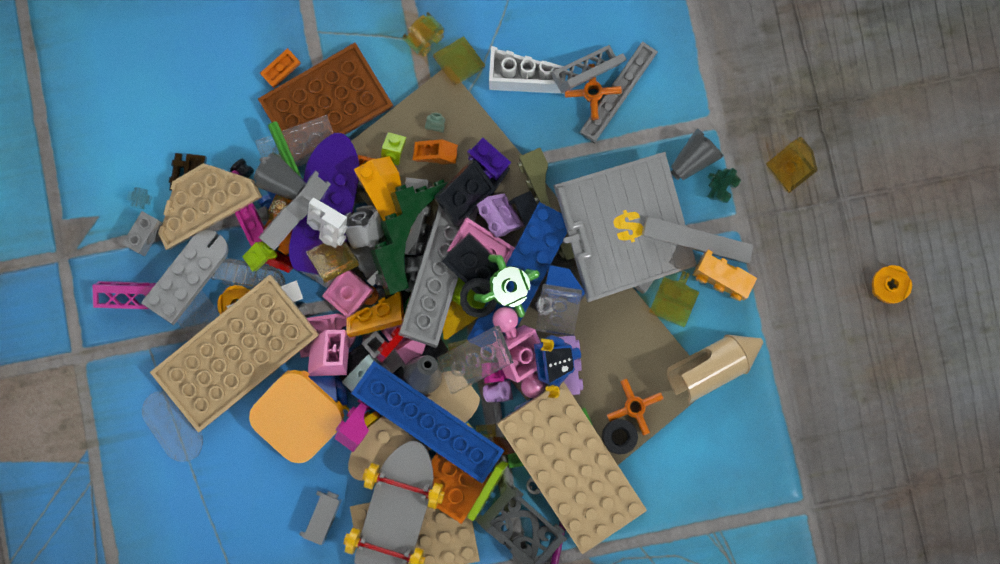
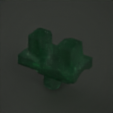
M724 168L723 172L718 170L716 174L709 173L708 178L711 182L708 186L712 189L707 197L711 200L727 203L732 195L726 191L727 187L736 188L741 182V179L736 175L737 170L734 168Z

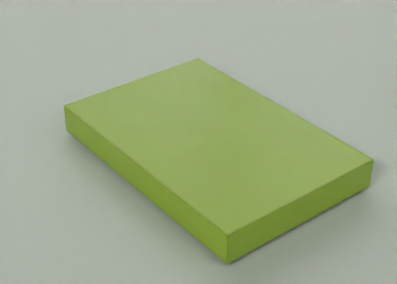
M503 460L495 467L468 514L470 520L474 521L481 513L509 463Z

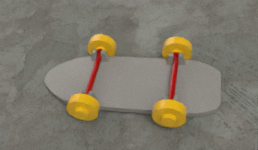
M412 440L401 445L387 458L380 473V465L371 463L369 468H366L363 473L364 487L372 490L375 485L362 533L360 529L352 528L350 533L346 534L343 545H346L345 553L353 555L356 550L355 564L425 563L426 557H423L424 550L416 547L427 506L436 509L438 503H442L445 492H442L443 484L435 482L433 486V466L426 447L423 443Z

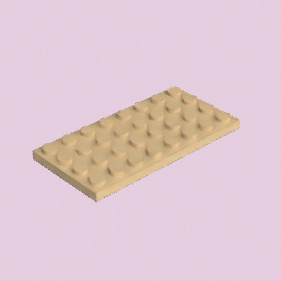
M269 275L150 373L199 433L319 336V333L274 277Z
M563 381L559 386L560 395L558 398H548L549 391H545L496 424L580 552L584 554L645 513L647 509Z

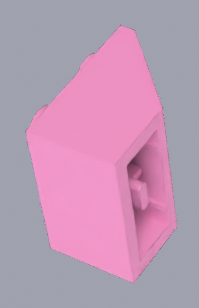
M325 330L310 343L309 376L347 375L349 338L346 330Z

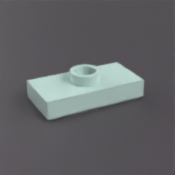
M368 354L342 383L350 391H353L372 362H378Z

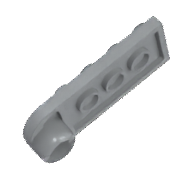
M203 230L195 234L141 303L174 326L226 259L228 244L225 239L212 230Z

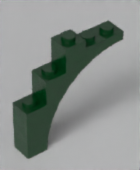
M444 179L434 182V187L427 189V186H423L414 190L413 186L407 188L406 184L396 187V192L391 193L398 216L396 213L385 216L386 220L380 222L388 244H386V241L376 244V249L370 251L386 295L409 288L404 264L406 241L410 229L420 212L428 203L435 199L434 196L448 183H445Z

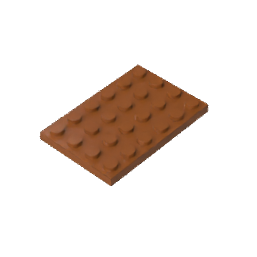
M356 43L349 45L258 98L271 122L276 121L295 163L310 156L314 149L331 134L342 133L346 135L394 107Z

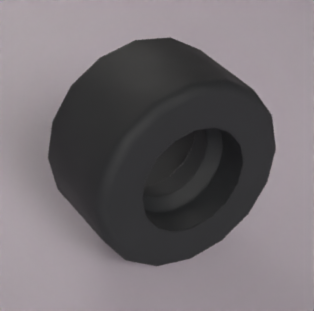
M613 420L603 429L602 441L611 453L627 454L637 444V430L628 420ZM617 429H622L627 433L626 442L620 445L616 444L612 439V434Z

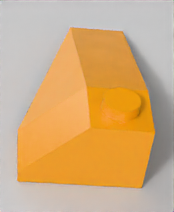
M390 156L370 160L355 168L354 171L359 182L378 211L382 221L386 220L385 216L396 213L398 216L391 193L396 192L395 188L401 186L399 172Z

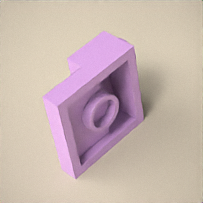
M505 193L488 196L477 204L479 214L486 220L490 232L496 238L505 236L509 232L524 226L513 206H509V200Z

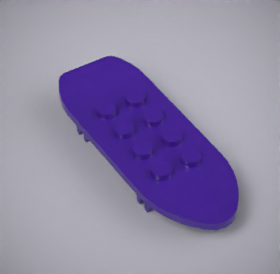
M334 133L325 138L312 152L303 178L307 183L310 176L317 171L319 178L325 183L328 181L330 186L320 199V202L344 216L349 212L352 214L359 181L354 171L355 168L359 167V160L350 139L342 133ZM307 214L292 230L289 244L290 261L296 271L328 277L336 271L342 261L347 236L344 243L336 248L324 244L319 239L320 231L312 229L307 224Z

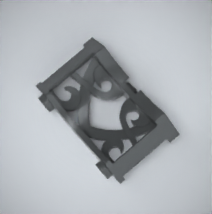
M506 485L504 493L483 516L480 514L475 520L486 532L511 550L510 552L523 564H544L562 542L567 540L563 535L565 531L558 524L553 526L523 499L522 496L524 494L517 487L512 489ZM512 498L516 500L515 506H510L509 504ZM521 503L529 510H520ZM508 504L509 512L505 513L503 508ZM537 517L545 524L544 526L539 528ZM510 518H530L533 537L519 536L511 541L509 538L513 532V524ZM506 520L509 527L506 531H503L501 527L506 525L503 522ZM545 532H551L556 537L548 547L540 544V539L542 541H549L545 537ZM522 541L532 543L531 546L527 544V547L524 549L520 546ZM538 548L544 550V552L534 562L538 552Z

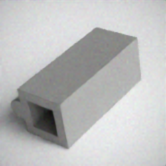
M317 491L316 495L320 496L306 532L300 531L299 534L303 538L319 545L325 543L342 502L338 498L339 495L331 491L327 493Z

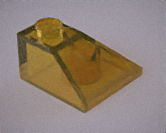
M801 136L766 163L767 167L788 193L792 192L818 171L813 150Z

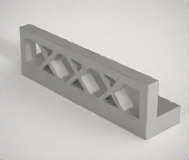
M610 45L553 71L551 75L562 94L619 66L627 59L623 53L615 56ZM605 51L610 58L608 61L601 59L602 53ZM589 59L596 62L595 67L587 66ZM574 66L582 68V73L579 75L573 73ZM564 73L568 75L567 81L563 83L558 74Z

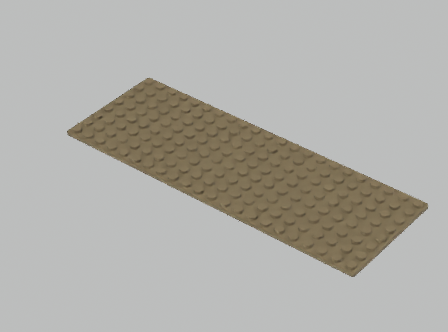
M444 67L351 141L357 156L361 155L378 159L381 158L382 146L388 132L405 136L406 143L401 153L400 163L395 165L400 175L401 185L405 184L406 177L429 180L433 185L434 182L443 179L445 183L449 182L469 162L467 151L484 138L511 162L509 166L510 171L493 195L505 193L510 201L529 191L525 180H528L526 174L520 172L517 164L520 162L519 156H522V154L449 67ZM431 113L442 114V117L445 118L444 133L425 129L428 115H431ZM443 139L458 145L456 164L441 165L438 163L413 161L415 142ZM545 183L550 206L552 209L562 213L557 196ZM357 186V193L368 206H373L366 192ZM531 190L533 197H536L533 190ZM436 199L429 203L431 213L429 217L427 216L426 224L430 226L433 225L439 206ZM513 204L512 206H513L514 210L516 211L517 215L519 216V214H518V212H517V209H516L515 205ZM481 215L476 216L475 223L490 232L486 220ZM523 226L518 230L511 231L499 238L515 248L525 227ZM557 251L551 266L570 269L583 288L576 261L572 260L566 263L565 259L561 260ZM547 270L518 328L526 325L535 329L540 342L541 338L545 339L549 335L557 337L575 336V340H579L582 371H578L579 379L583 380V390L580 391V395H573L581 409L586 408L593 428L601 440L603 429L609 423L607 414L624 408L627 401L620 381L628 379L634 396L641 399L660 392L663 396V400L651 404L645 409L643 417L650 431L647 435H642L636 418L630 417L628 414L618 418L632 423L638 434L637 444L632 451L621 455L610 452L617 465H619L695 402L688 403V390L676 395L667 376L668 367L689 357V354L633 287L590 302L586 301L585 294L583 299H579L578 302L568 301L567 297L559 296V298H553L554 309L549 311L548 314H542L540 310L536 309V302L538 297L548 295V293H544L548 275ZM476 321L467 325L470 331H472ZM486 350L495 362H499L497 355ZM511 380L524 398L529 400L530 398L525 396L521 390L522 380L518 383ZM633 401L630 404L632 412L637 413L640 410L638 402ZM617 429L613 432L612 439L616 444H623L627 440V433L622 429Z

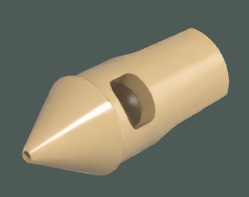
M725 335L721 340L675 363L667 369L668 380L673 391L678 395L688 390V403L690 404L735 378L748 374L763 345V340L754 337Z

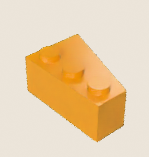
M708 249L701 256L692 275L703 284L707 282L713 285V289L723 293L725 291L731 294L730 297L734 300H746L757 278L739 267L728 264V261L724 258L720 260L712 256L713 252Z

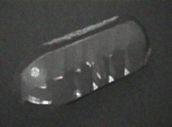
M231 258L225 259L210 278L212 280H222V284L239 285L251 290L267 276L272 275L280 286L285 285V278L277 268L263 265L258 271L252 272L245 261Z

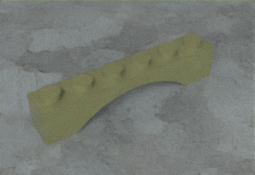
M537 148L519 156L520 162L517 164L520 172L526 174L528 180H525L529 191L533 190L536 196L534 197L536 204L538 205L541 202L552 208L545 186L548 163L541 148ZM562 242L558 249L561 260L565 259L566 263L575 260L571 244Z

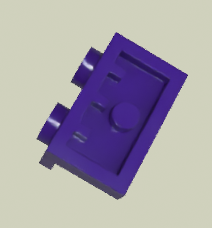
M484 138L467 151L468 160L476 159L489 179L497 180L511 165V162Z

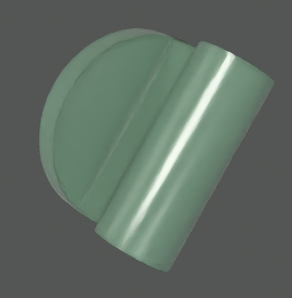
M431 113V115L427 116L425 129L444 133L445 118L440 113Z

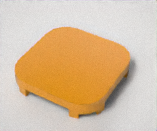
M288 370L283 373L253 405L249 414L250 424L253 429L284 458L294 463H304L310 460L337 433L335 429L342 420L344 421L343 405L340 401L336 403L308 377L310 374L305 370Z

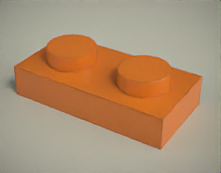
M287 48L260 74L275 88L301 62Z

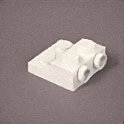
M312 198L308 207L307 224L312 229L320 231L319 239L324 244L331 245L334 248L338 245L341 246L346 239L344 234L348 228L346 226L347 217L319 200Z

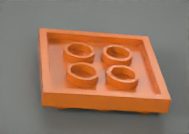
M436 453L432 459L433 486L435 482L443 484L442 492H445L442 503H438L436 508L462 524L492 472L489 473L482 484Z

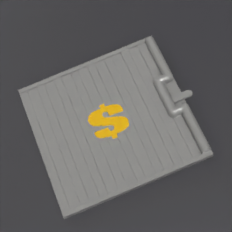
M666 152L553 185L568 233V237H565L563 242L571 244L587 302L697 266L692 249L642 236L645 217H652L686 227Z

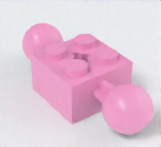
M501 307L493 315V324L497 330L504 332L506 336L493 343L492 346L506 378L517 383L522 380L521 390L523 394L529 398H536L546 388V383L538 380V374L534 373L537 371L534 344L541 342L535 329L526 325L516 329L515 327L518 324L517 313L510 307Z

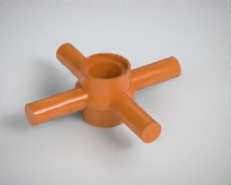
M588 64V66L593 68L595 64ZM595 77L589 80L584 89L566 91L565 98L584 96L590 102L591 120H598V101L603 95L622 94L621 86L602 87ZM591 89L598 91L595 95H591L588 92Z
M628 379L620 381L627 397L624 408L607 414V418L611 422L628 414L630 417L636 418L642 435H647L650 431L643 417L647 406L663 400L661 392L645 399L634 396ZM633 401L638 402L640 405V410L637 413L632 412L630 409V404Z

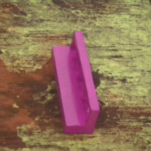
M232 171V173L239 175L238 171ZM251 203L235 212V215L252 247L256 242L262 241L258 237L265 230V227L254 204Z
M98 281L92 285L93 308L148 309L143 304H140L135 297L138 294L147 296L156 283ZM98 293H105L110 300L107 303H99ZM120 293L125 294L130 299L126 304H122L116 299Z

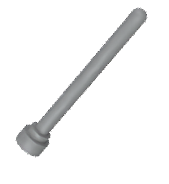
M494 402L493 410L497 437L505 438L496 424L502 420L501 404ZM501 456L500 462L504 460L508 463V456ZM509 465L502 475L501 495L506 490V485L512 489L516 487L511 482Z

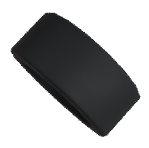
M474 278L463 285L460 292V304L468 315L485 317L495 309L497 302L493 299L489 301L486 307L476 309L469 305L467 295L472 288L483 287L488 292H491L489 280Z

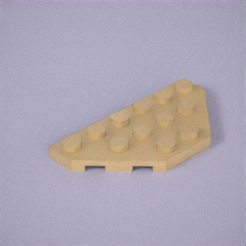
M204 163L172 181L171 196L167 200L163 214L165 215L164 221L158 231L165 249L171 250L192 238L198 232L206 230L262 198L258 187L254 185L255 181Z

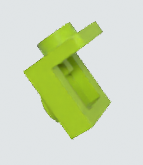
M388 132L382 146L381 158L390 156L392 162L395 165H399L406 137Z
M261 241L256 242L242 257L253 272L258 271L268 259L276 258L278 255L275 250Z

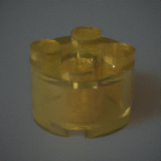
M426 12V17L424 15L420 16L408 28L410 31L408 36L404 34L402 39L418 55L421 54L424 57L430 52V46L434 42L438 44L444 38L445 28L429 12Z

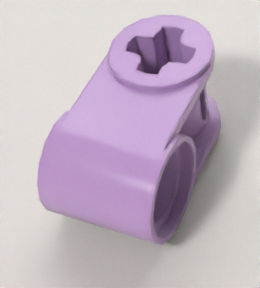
M510 380L485 385L483 387V395L486 402L497 403L513 400Z

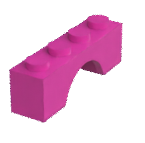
M358 400L360 403L358 407L353 406L346 415L349 417L347 421L344 422L342 420L335 429L337 434L334 439L352 452L356 450L369 432L364 421V413L372 408Z

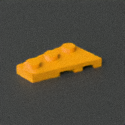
M402 292L394 293L395 295L387 299L384 297L378 300L379 303L371 308L366 307L347 317L346 333L348 337L351 338L401 325L404 318Z

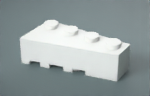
M491 46L489 90L561 93L551 73L564 66L543 60L537 61L529 56L523 57L514 54V52L508 50L505 52ZM559 73L558 75L564 83L566 74Z

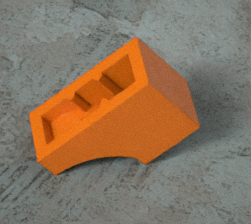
M443 139L415 142L413 161L431 162L441 165L456 164L458 145Z

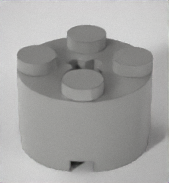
M362 206L356 209V213L351 214L349 212L346 214V226L348 228L345 234L352 248L374 247L379 243L378 240L382 238L384 231L380 223L382 219L374 206Z

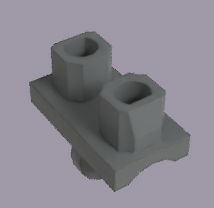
M423 255L405 257V275L409 287L405 289L406 292H412Z

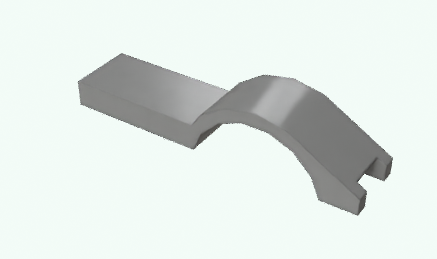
M317 171L310 176L307 184L297 197L279 212L258 237L271 249L275 250L297 223L308 214L309 202L312 198L320 201L330 186L328 181L325 183L318 177L319 173Z

